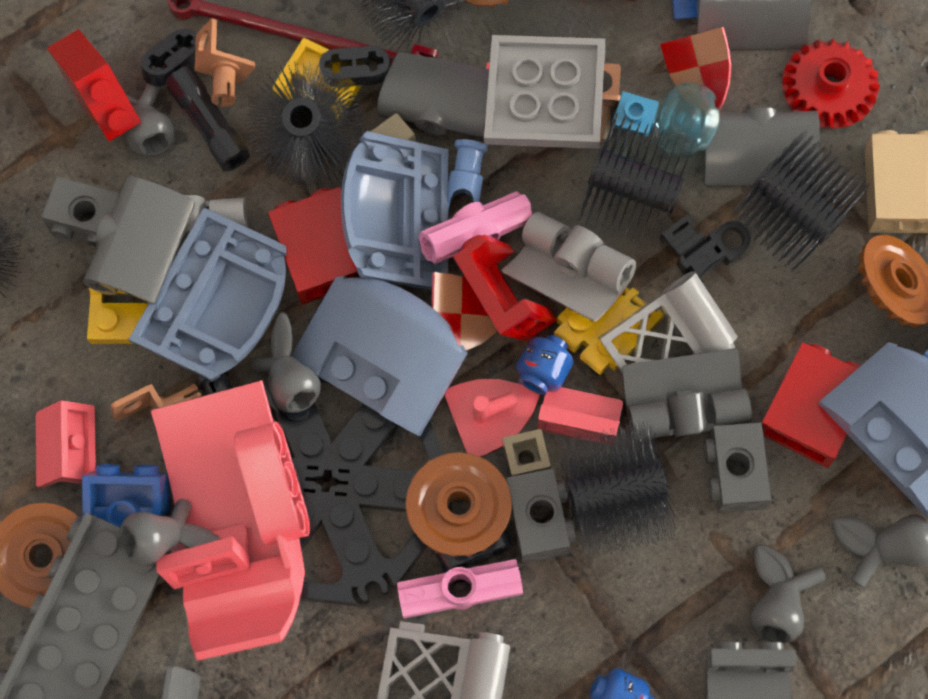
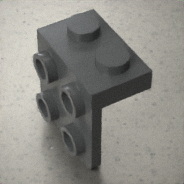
M740 642L717 643V649L711 648L706 655L707 699H791L790 672L796 667V650L784 649V644L778 642L760 643L759 649H742V643Z

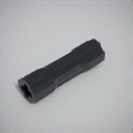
M182 66L179 70L171 73L165 81L168 85L167 88L204 138L210 152L224 172L233 171L245 164L251 156L248 152L249 149L236 130L229 125L219 108L212 102L206 86L193 67Z

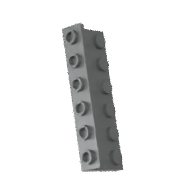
M85 513L83 519L78 517L75 519L66 538L71 543L64 557L61 555L56 557L48 573V577L52 579L46 594L40 592L36 597L29 612V615L34 618L27 632L20 631L12 645L10 653L15 655L8 670L3 668L0 671V699H102L161 577L156 572V562L140 566L131 563L125 557L119 544L120 527L89 513ZM168 551L164 555L170 554L172 551Z

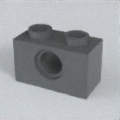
M56 177L41 218L50 230V234L65 241H71L72 238L84 240L87 245L96 249V234L100 221L105 214H111L119 193ZM86 213H95L91 220L86 222L80 221Z
M762 422L714 426L709 439H704V454L706 463L712 462L714 477H710L708 481L709 496L711 501H717L718 513L766 509L771 502V492ZM732 460L742 463L746 474L741 476L731 474L727 470L726 463Z
M554 468L506 477L511 493V514L521 562L526 563L569 554V542L576 541L571 517L564 519L561 504L567 503L563 479L556 480ZM544 507L552 513L553 517L547 523H537L531 518L530 513L535 508Z

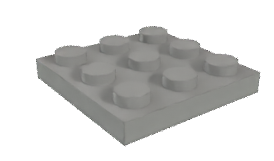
M492 35L484 130L485 144L600 149L605 39Z

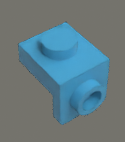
M623 91L615 116L618 113L614 128L619 129L624 116H626L622 130L627 132L629 124L633 119L629 133L635 134L641 121L637 135L643 136L648 125L645 135L647 137L652 133L659 102Z

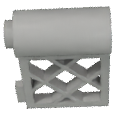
M692 271L672 282L660 295L598 337V339L622 373V367L627 365L623 359L633 361L632 364L654 361L653 359L640 357L644 335L664 338L661 359L668 358L671 340L685 342L694 355L735 348L733 342L738 336L696 272ZM660 306L668 316L665 334L646 330L648 315ZM640 321L639 329L630 328ZM674 326L681 336L672 335ZM624 331L637 333L634 356L619 354L611 340Z
M400 621L399 629L390 628L377 699H388L390 686L403 676L416 693L409 699H425L424 696L443 682L452 694L451 699H502L510 646L503 643V636L482 632L479 634V639L457 638L424 633L425 625ZM399 639L415 641L423 654L405 667L396 657ZM422 642L435 645L427 650ZM444 646L460 648L457 664L443 673L432 658V655ZM428 659L439 677L422 690H419L408 673ZM395 663L399 671L392 676ZM455 674L454 684L452 687L448 679Z

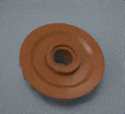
M889 235L873 237L862 246V252L858 255L861 262L858 270L864 275L862 284L866 286L869 298L878 309L886 310L889 319L896 318L901 326L908 324L910 327L915 328L928 324V265L911 246L902 240Z
M469 453L444 454L426 463L413 477L406 497V512L412 531L423 544L432 548L436 553H444L451 557L464 555L469 557L474 553L485 551L490 545L498 541L507 528L512 509L510 489L501 472L484 458ZM464 500L470 508L464 514H453L448 509L452 501Z
M34 503L13 511L0 523V592L5 597L20 606L31 608L40 592L46 594L52 581L48 577L50 568L58 555L64 557L71 543L66 539L67 534L77 517L80 518L63 506L51 503ZM48 545L53 552L52 561L49 565L40 567L35 560L36 551L41 546Z

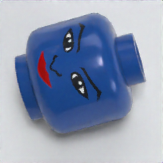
M548 334L546 338H532L527 343L515 366L520 376L519 382L527 389L540 395L558 391L574 363L572 355L566 350L568 344L561 338Z
M620 668L612 669L605 677L599 674L589 692V697L592 699H654L650 695L649 684L646 681Z

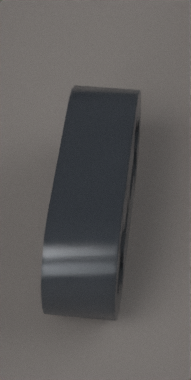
M189 29L176 30L147 51L141 59L142 76L145 82L152 86L167 85L165 81L171 73L179 70L182 66H193L195 64L197 33Z
M378 46L332 49L325 52L319 60V69H321L320 73L324 81L327 75L329 76L326 84L335 75L331 81L333 84L334 80L337 79L333 85L334 87L340 81L342 82L337 87H341L345 83L348 84L344 87L381 83L385 80L390 68L387 52ZM369 60H377V70L370 71ZM338 62L341 66L340 73L335 75L331 71L333 63Z
M506 528L499 540L490 545L485 551L474 553L469 557L465 555L451 557L444 553H437L436 557L442 572L447 573L455 567L468 568L498 556L513 548L514 543Z

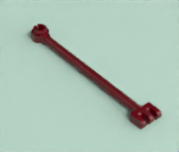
M167 0L172 15L181 20L201 15L299 42L304 37L329 50L372 46L202 0ZM182 4H188V5H190V6H189L188 8H186V9H178V8H177V7H179V6L182 5ZM417 44L413 45L411 54L436 59L439 54L435 49ZM384 49L389 56L391 66L398 52Z

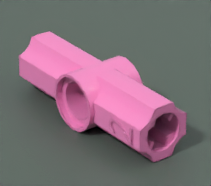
M517 191L485 205H482L480 202L470 203L460 209L452 219L421 231L418 237L421 251L427 261L437 264L463 250L462 245L464 242L476 235L486 234L498 240L500 236L525 226L532 215L531 203L525 194H519Z
M516 559L468 569L455 567L447 573L397 582L404 619L450 609L465 610L475 604L523 595ZM464 580L468 582L472 588L470 593L463 598L452 596L448 589L454 581Z

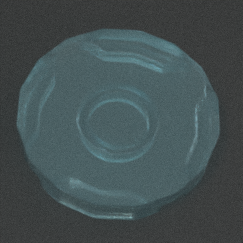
M685 82L676 86L665 97L659 108L656 120V137L659 141L664 129L659 143L660 147L664 150L671 133L665 150L668 154L671 155L676 140L677 143L672 155L679 157L682 150L681 158L693 157L694 155L692 154L697 150L703 151L709 145L716 133L719 121V108L715 107L713 100L717 99L710 89L698 83Z

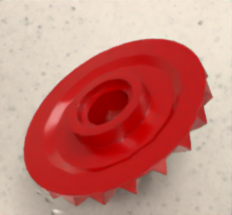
M834 38L825 42L817 39L813 44H804L798 52L793 53L785 66L782 76L783 94L792 111H817L819 127L828 129L848 127L866 117L875 105L880 84H878V71L874 70L872 66V58L867 59L863 55L861 48L856 50L849 45L848 41L838 43L835 42ZM825 76H833L839 82H831Z

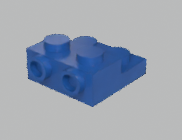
M119 464L96 465V471L82 475L83 517L85 513H89L120 527L128 515L139 511L165 516V514L170 512V482L168 474L159 473V466L151 464L134 466V472H120Z

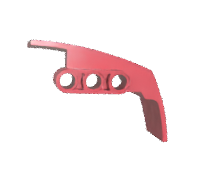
M262 380L151 410L174 504L179 499H186L192 505L185 523L200 525L212 532L243 524L247 528L250 569L183 587V605L188 620L189 638L196 660L282 642L294 620L300 600L305 570L299 538L309 535L310 522L284 432L277 422H273Z

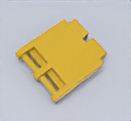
M626 287L615 303L596 322L566 308L557 317V323L560 326L554 332V336L564 340L568 344L567 348L573 353L584 345L586 349L580 354V359L599 375L608 367L616 371L618 369L617 365L598 337L647 303L638 297L639 292L636 289H628ZM660 309L649 314L651 318L648 317L646 330L653 331L666 314ZM640 321L630 328L639 329ZM624 331L611 340L619 354L630 355L635 350L638 334Z

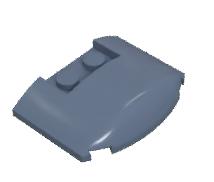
M366 131L359 139L361 142L349 157L341 189L342 229L349 255L357 268L356 270L360 278L376 279L387 283L432 290V273H448V259L437 264L427 261L421 251L418 237L421 231L448 220V149Z
M203 208L171 264L156 304H148L128 340L210 381L219 378L220 374L236 366L249 354L269 327L278 309L285 286L286 266L284 256H287L286 245L207 208Z
M340 276L336 277L291 357L311 368L317 376L377 411L381 416L421 436L464 361L467 352L464 345L458 346L450 330L452 327L448 322L417 296L384 281Z
M888 342L818 404L928 518V358L915 351L896 347L897 344Z

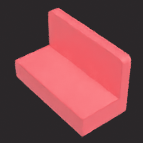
M561 387L558 391L547 392L543 405L541 404L537 429L576 439L578 437L580 439L581 436V440L587 439V441L588 438L590 441L591 436V441L593 442L594 438L595 443L596 440L598 443L599 439V444H601V436L602 444L605 442V445L606 441L608 445V440L610 443L611 437L614 447L623 401Z
M60 400L36 412V486L46 488L60 481L82 484V475L96 471L95 406Z
M238 524L213 531L214 534L219 536L220 540L191 548L178 543V545L170 550L172 553L163 555L156 561V572L174 589L250 569L247 528L243 524Z

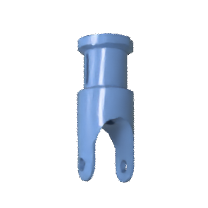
M455 140L454 147L457 148L455 168L450 172L448 181V215L450 203L456 195L465 194L470 196L473 202H480L483 176L480 175L483 153L488 151V145L474 140Z

